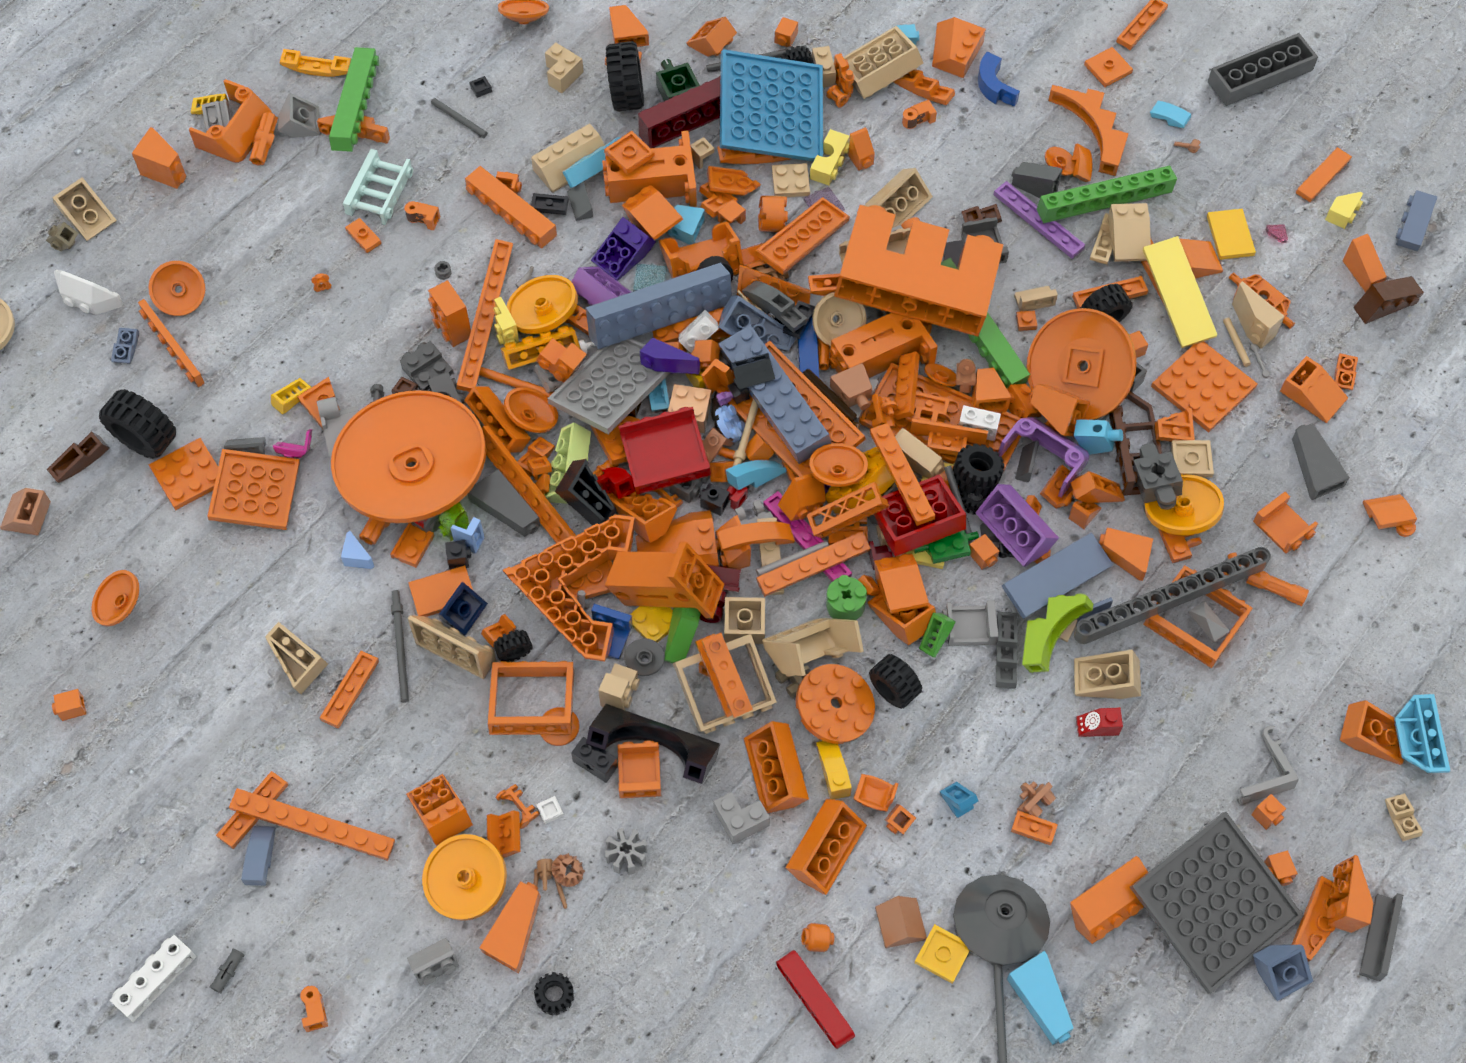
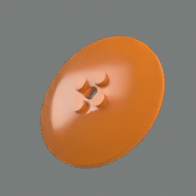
M1087 308L1062 312L1050 319L1038 331L1032 341L1027 357V370L1030 373L1028 378L1031 391L1036 387V384L1051 386L1091 401L1084 420L1100 419L1111 413L1123 402L1134 382L1136 353L1131 337L1116 319L1104 312ZM1083 361L1088 363V368L1085 371L1080 369V364Z

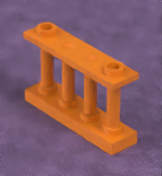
M720 632L716 635L714 633L695 641L725 716L733 715V718L753 710L722 633Z

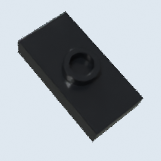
M533 193L531 206L540 213L566 215L569 198L568 196Z

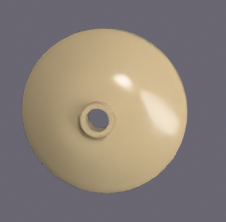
M835 292L825 295L817 303L812 317L816 335L823 343L831 346L832 339L865 325L867 319L863 304L834 297ZM835 315L838 317L836 322L833 321Z

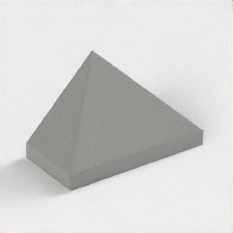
M1205 601L1189 610L1190 616L1213 643L1230 632Z

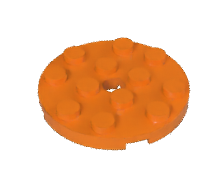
M826 664L814 668L802 679L796 692V709H798L802 718V724L812 735L822 741L832 744L854 741L867 731L873 721L875 701L869 685L857 672L843 665ZM838 699L840 708H834L831 700Z

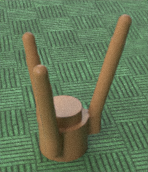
M552 859L538 860L536 862L537 869H534L533 884L538 887L540 878L543 881L544 891L547 890V880L553 876L551 871ZM555 880L563 908L566 909L567 903L562 886Z

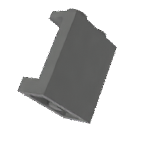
M997 217L963 223L961 228L963 243H965L967 235H985L992 238L994 242L1003 244L997 228ZM1003 246L999 264L1007 262L1009 255L1007 246Z

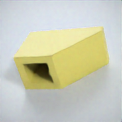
M1357 192L1336 197L1325 220L1345 229L1348 223L1352 224L1356 216L1354 211H1359L1363 201H1361L1363 193Z

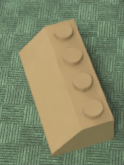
M589 123L531 157L533 171L553 193L568 184L563 171L584 156L590 155L605 145L599 133Z
M908 168L902 169L864 206L877 205L883 207L889 213L896 214L892 226L894 228L910 219L933 196L917 169Z

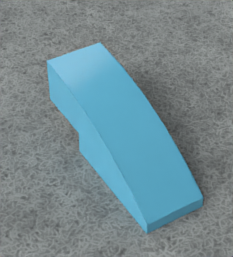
M771 460L749 461L726 469L728 483L738 490L749 484L757 488L787 472L785 467Z

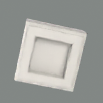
M555 796L536 804L544 824L564 816Z

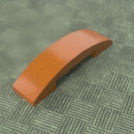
M783 522L749 523L717 532L722 551L740 549L742 545L775 542L776 545L795 542L790 524Z

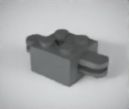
M1144 444L1140 448V458L1133 460V471L1137 473V486L1143 502L1157 501L1161 509H1172L1176 505V496L1182 495L1183 480L1172 452L1159 454L1155 444Z

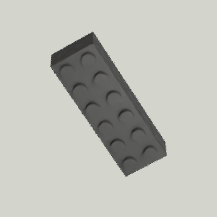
M1297 33L1213 67L1208 83L1225 106H1228L1313 71L1318 56L1301 34Z

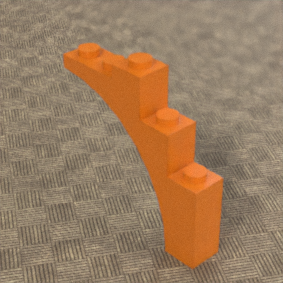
M1052 85L1048 101L1072 111L1089 126L1097 139L1100 149L1098 172L1116 176L1129 133L1112 129L1116 113L1100 109L1105 93L1092 89H1087L1086 93Z

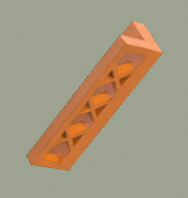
M873 482L807 514L813 535L823 539L888 508L889 504L887 499L881 497L877 483ZM873 489L876 498L870 501L864 500L867 491ZM851 499H858L859 501L855 508H847ZM834 507H841L839 516L835 518L830 516ZM820 514L824 515L822 524L816 526L814 517Z

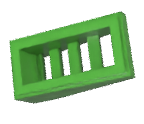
M933 613L919 649L931 657H936L956 621L942 613Z

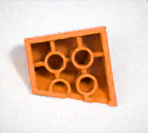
M956 17L938 22L932 67L964 78L984 43L986 29Z

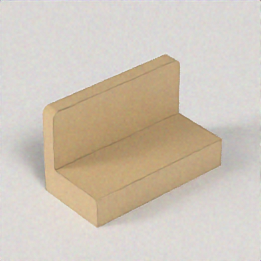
M1049 286L1015 292L1014 294L1020 311L1054 306L1058 296L1056 289L1051 290Z

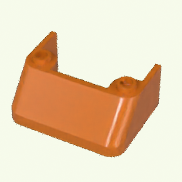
M225 79L223 82L229 100L241 104L226 127L213 125L206 133L190 127L189 132L195 148L238 163L243 161L253 148V139L257 128H259L263 113H272V111L250 88Z

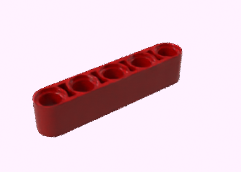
M792 950L776 961L779 971L836 1049H839L855 1037L850 1025L795 950Z

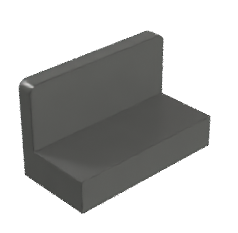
M266 438L227 440L224 444V449L265 454L264 443Z

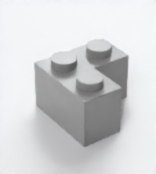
M732 792L713 801V810L732 844L770 826V817L760 800L743 809L739 806Z

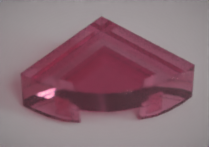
M1285 224L1266 226V232L1269 236L1274 237L1278 242H1287L1288 237Z

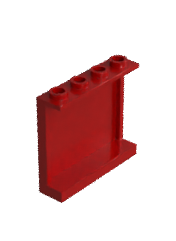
M682 407L677 411L663 412L658 416H648L639 421H628L618 426L636 495L711 476L709 461L706 457L693 407Z

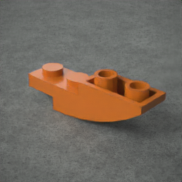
M335 115L318 118L317 124L321 133L330 135ZM364 116V121L361 122V132L357 134L358 137L388 144L390 140L388 127L376 125L374 118Z

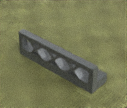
M1397 893L1393 898L1381 894L1375 896L1371 924H1369L1359 975L1379 982L1388 975L1404 895Z

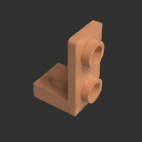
M712 428L703 441L709 465L724 445L731 447L734 443L732 442L734 439H727L721 430L717 428Z

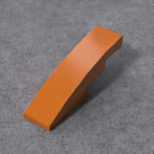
M917 69L893 81L895 84L918 96L946 106L955 96L954 89L940 86L939 80L925 77L923 71Z
M717 147L720 163L761 164L791 160V158Z

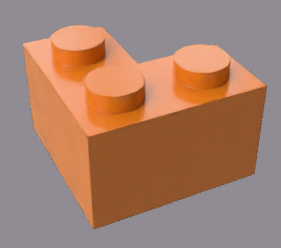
M552 338L541 351L536 361L541 368L551 372L558 381L565 382L579 369L587 354L573 343L566 349Z

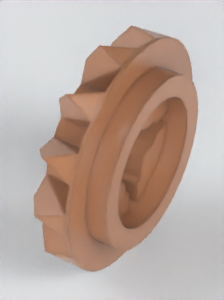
M569 853L559 855L552 863V875L563 886H575L583 879L585 872L582 867L583 862H579L577 856H571ZM568 865H572V872L565 875V867H567Z

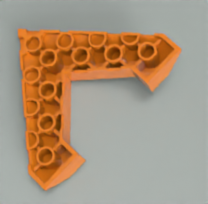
M615 514L601 524L597 523L576 536L572 535L544 549L543 552L522 560L521 563L511 568L509 566L503 569L508 578L585 659L605 662L611 649L614 634L613 624L593 621L583 610L575 596L568 590L567 586L606 561L615 560L618 551L631 552L635 517Z

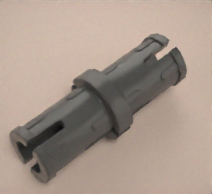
M233 948L225 963L218 968L220 971L209 987L221 994L229 979L236 974L234 971L245 955Z

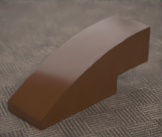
M91 431L79 444L73 443L47 468V471L60 483L91 465L110 447L99 435Z

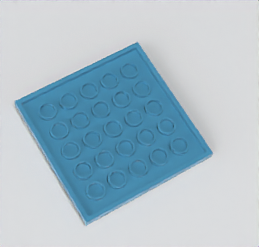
M723 49L721 51L720 148L814 162L817 155L823 157V65Z

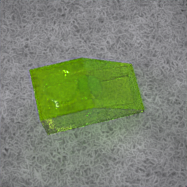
M460 502L443 512L439 517L440 526L438 528L443 537L447 536L450 541L453 540L452 525L465 530L469 526L467 512Z

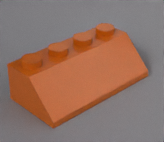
M771 721L744 738L759 800L767 813L794 808L809 800L789 724Z
M826 799L785 868L797 880L827 895L867 825L843 801Z
M1138 856L1132 858L1070 902L1075 928L1091 944L1104 938L1107 933L1119 927L1125 920L1136 915L1139 910L1144 908L1130 889L1131 885L1148 873Z

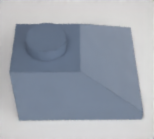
M1301 944L1270 945L1253 954L1260 977L1277 1001L1313 982L1304 946Z

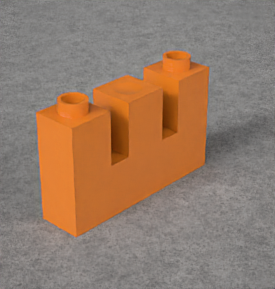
M859 205L834 297L978 337L987 316L1004 244L994 242L992 238L985 235H967L957 269L941 265L950 229L913 220L904 253H896L886 250L896 214L889 213L883 207L877 205L869 207Z

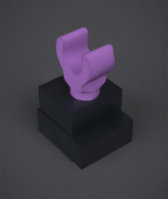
M736 378L733 379L734 382L727 386L729 392H721L716 395L720 406H723L731 401L732 398L736 404L750 399L747 387L739 389Z

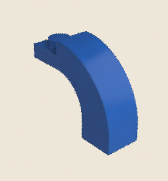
M986 52L981 59L978 73L980 91L994 104L1001 100L1015 107L1020 91L1002 83L996 77L1001 67L1002 58Z

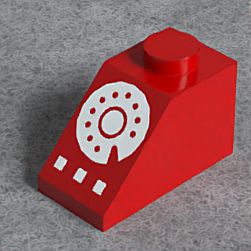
M1121 707L1099 708L1077 716L1078 737L1119 736L1123 728Z

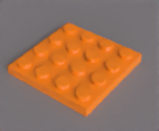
M1203 341L1190 347L1152 382L1151 387L1182 412L1187 408H1192L1193 421L1209 433L1257 387L1258 383Z
M222 449L207 516L208 520L287 530L300 459Z

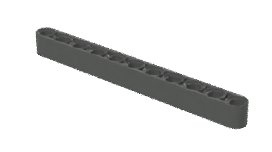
M1257 547L1082 619L1077 623L1074 638L1080 644L1090 643L1259 573L1266 568L1271 558L1270 551L1265 547ZM1116 615H1120L1124 619H1119L1116 617ZM1098 623H1104L1106 626H1101ZM1080 630H1086L1088 633L1084 634Z

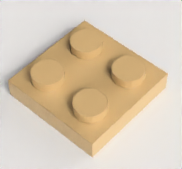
M807 163L772 165L774 196H810Z
M1172 440L1171 452L1180 475L1213 477L1214 470L1210 440Z

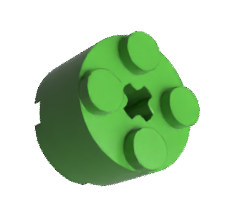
M842 575L835 579L827 589L826 607L829 615L833 619L857 620L860 618L865 610L867 590L859 580L847 575Z

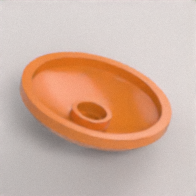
M505 0L498 4V11L512 21L519 22V24H528L545 16L549 11V5L541 0Z
M184 261L163 263L153 272L149 280V295L152 302L159 310L168 315L184 316L190 314L201 305L205 297L206 287L203 276L193 265ZM178 286L182 287L180 293L176 292V287Z
M526 387L515 388L509 391L504 399V409L508 417L514 424L526 431L533 433L548 432L555 427L558 421L556 407L548 404V397L537 390Z
M833 443L824 445L813 452L810 457L809 468L812 475L818 481L833 487H846L856 484L865 477L868 470V461L859 449L848 444Z
M118 570L106 577L99 585L93 597L91 611L94 620L100 625L114 626L125 620L135 608L140 589L139 581L132 572Z

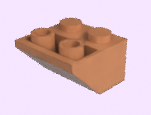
M24 488L14 493L0 529L39 535L51 503L45 491Z

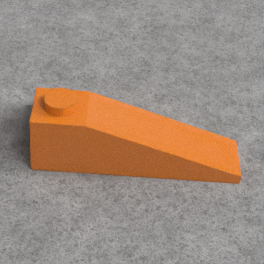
M636 492L621 499H618L613 493L608 494L619 515L635 517L634 531L649 543L658 540V538L666 534L677 511V506L667 499L661 497L654 499L650 494L643 496L636 495Z

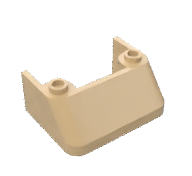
M814 619L762 640L765 651L780 672L786 674L787 677L806 675L804 664L825 655L839 658L848 651L864 652L858 620Z

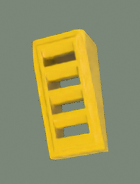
M215 94L193 98L191 114H203L201 106L203 104L223 101V99L228 101L227 95Z
M298 378L271 395V405L281 414H285L299 402L298 396L312 387L301 378Z

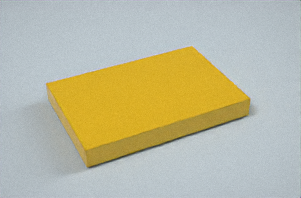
M1243 209L1207 213V220L1219 260L1255 256L1256 251Z

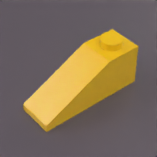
M825 741L816 742L830 799L835 800L849 797L852 787L839 745Z

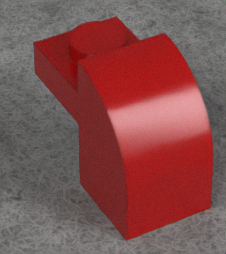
M611 467L603 469V475L597 477L598 484L602 490L606 491L607 495L613 493L618 499H621L636 492L632 476L623 468Z

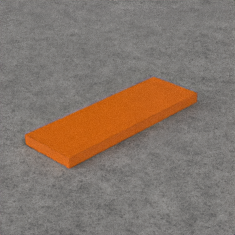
M822 197L755 251V255L783 275L846 224L850 216Z

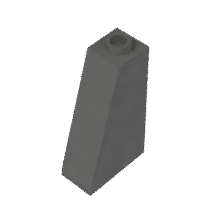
M1311 423L1299 426L1295 430L1292 441L1310 499H1317L1345 487L1350 477L1315 425Z
M499 469L476 483L468 493V498L473 504L524 537L535 533L540 527L537 514Z

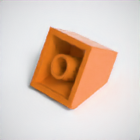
M725 16L705 22L686 44L707 57L712 55L718 56L721 54L723 47L733 41V37L737 32Z
M812 473L796 477L782 496L778 506L790 521L802 520L807 517V514L824 505L826 501L824 483L818 481Z
M738 515L732 517L715 531L717 550L721 553L719 558L722 566L742 569L750 566V545H742L740 549L722 551L717 537L718 531L741 525Z

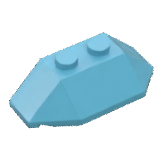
M1413 695L1394 719L1401 757L1427 773H1449L1450 766L1435 695Z

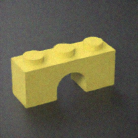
M829 130L823 142V153L829 155V157L816 156L810 168L811 180L829 186L832 179H836L837 169L839 166L842 167L845 159L844 155L849 152V135Z

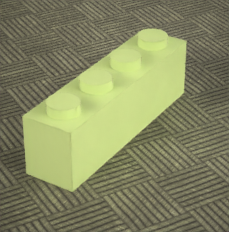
M571 423L561 428L555 449L558 453L551 462L553 470L550 477L549 492L544 494L550 503L568 504L554 491L572 461L587 459L588 461L591 431L576 423Z

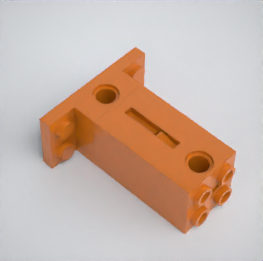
M681 131L682 139H678L679 146L651 148L655 152V156L628 175L605 154L606 160H602L605 194L609 196L610 203L626 202L630 197L638 194L644 187L651 185L664 198L685 196V203H689L690 207H697L696 182L689 131Z
M890 313L832 339L831 348L829 349V364L840 373L863 363L868 378H871L888 370L891 363L899 365L901 355L915 351L920 355L919 360L925 366L927 364H935L938 346L920 320Z
M679 542L676 552L618 551L605 586L624 606L697 608L705 618L713 619L724 583L687 542Z

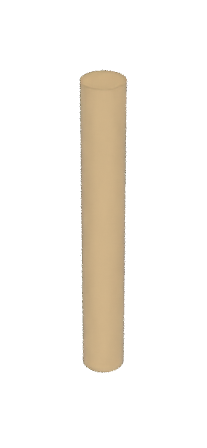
M1225 318L1223 320L1244 367H1248L1251 365L1248 355L1231 319Z

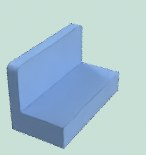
M473 517L467 530L455 525L451 527L453 540H465L466 547H470L471 552L476 554L485 538L481 520Z

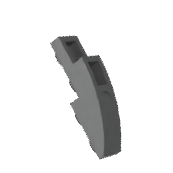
M754 281L742 290V293L767 315L772 313L793 333L807 323V317L794 307L795 302L776 288L760 281Z

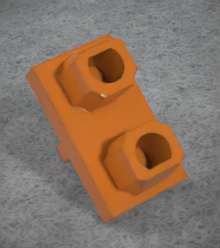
M877 393L873 394V401L868 408L871 414L876 415V418L871 421L873 428L886 423L889 424L891 429L894 428L893 415L894 411L898 408L897 402L891 401L889 397H880Z

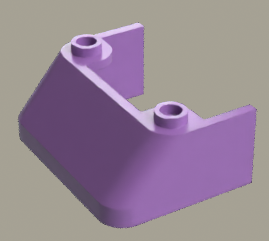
M1034 417L1018 420L1002 440L998 451L999 457H1002L1018 435L1028 437L1033 441H1039V445L1063 459L1073 469L1062 484L1058 495L1062 498L1071 486L1070 482L1077 478L1088 463V451Z

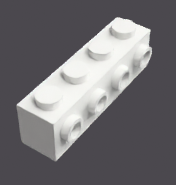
M175 935L167 938L161 944V948L146 959L145 965L139 971L133 972L128 979L129 981L113 993L109 1001L128 1019L134 1022L196 958V955Z

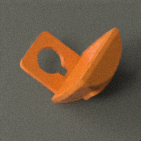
M861 774L853 800L867 807L887 812L894 800L899 783L895 782L894 785H891L880 778Z

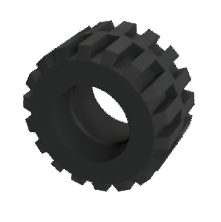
M1109 284L1093 292L1081 307L1104 312L1118 322H1121L1131 312L1133 303L1121 285Z
M969 444L966 448L963 447L958 453L952 468L957 485L960 486L959 489L967 491L966 493L968 494L973 493L974 496L990 494L999 484L1004 471L1003 459L999 457V453L997 451L994 452L991 447H985L986 445L983 444L981 446L978 444L971 446Z
M887 654L869 672L870 680L877 692L891 705L900 709H904L922 692V685L916 673L905 661L895 655Z

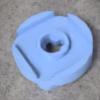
M723 405L716 409L715 416L719 415L717 424L723 435L727 439H734L732 441L734 443L741 440L745 423L738 418L735 407L733 405Z

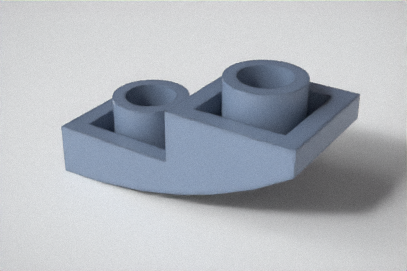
M119 328L117 343L113 345L111 362L131 364L137 346L138 329Z

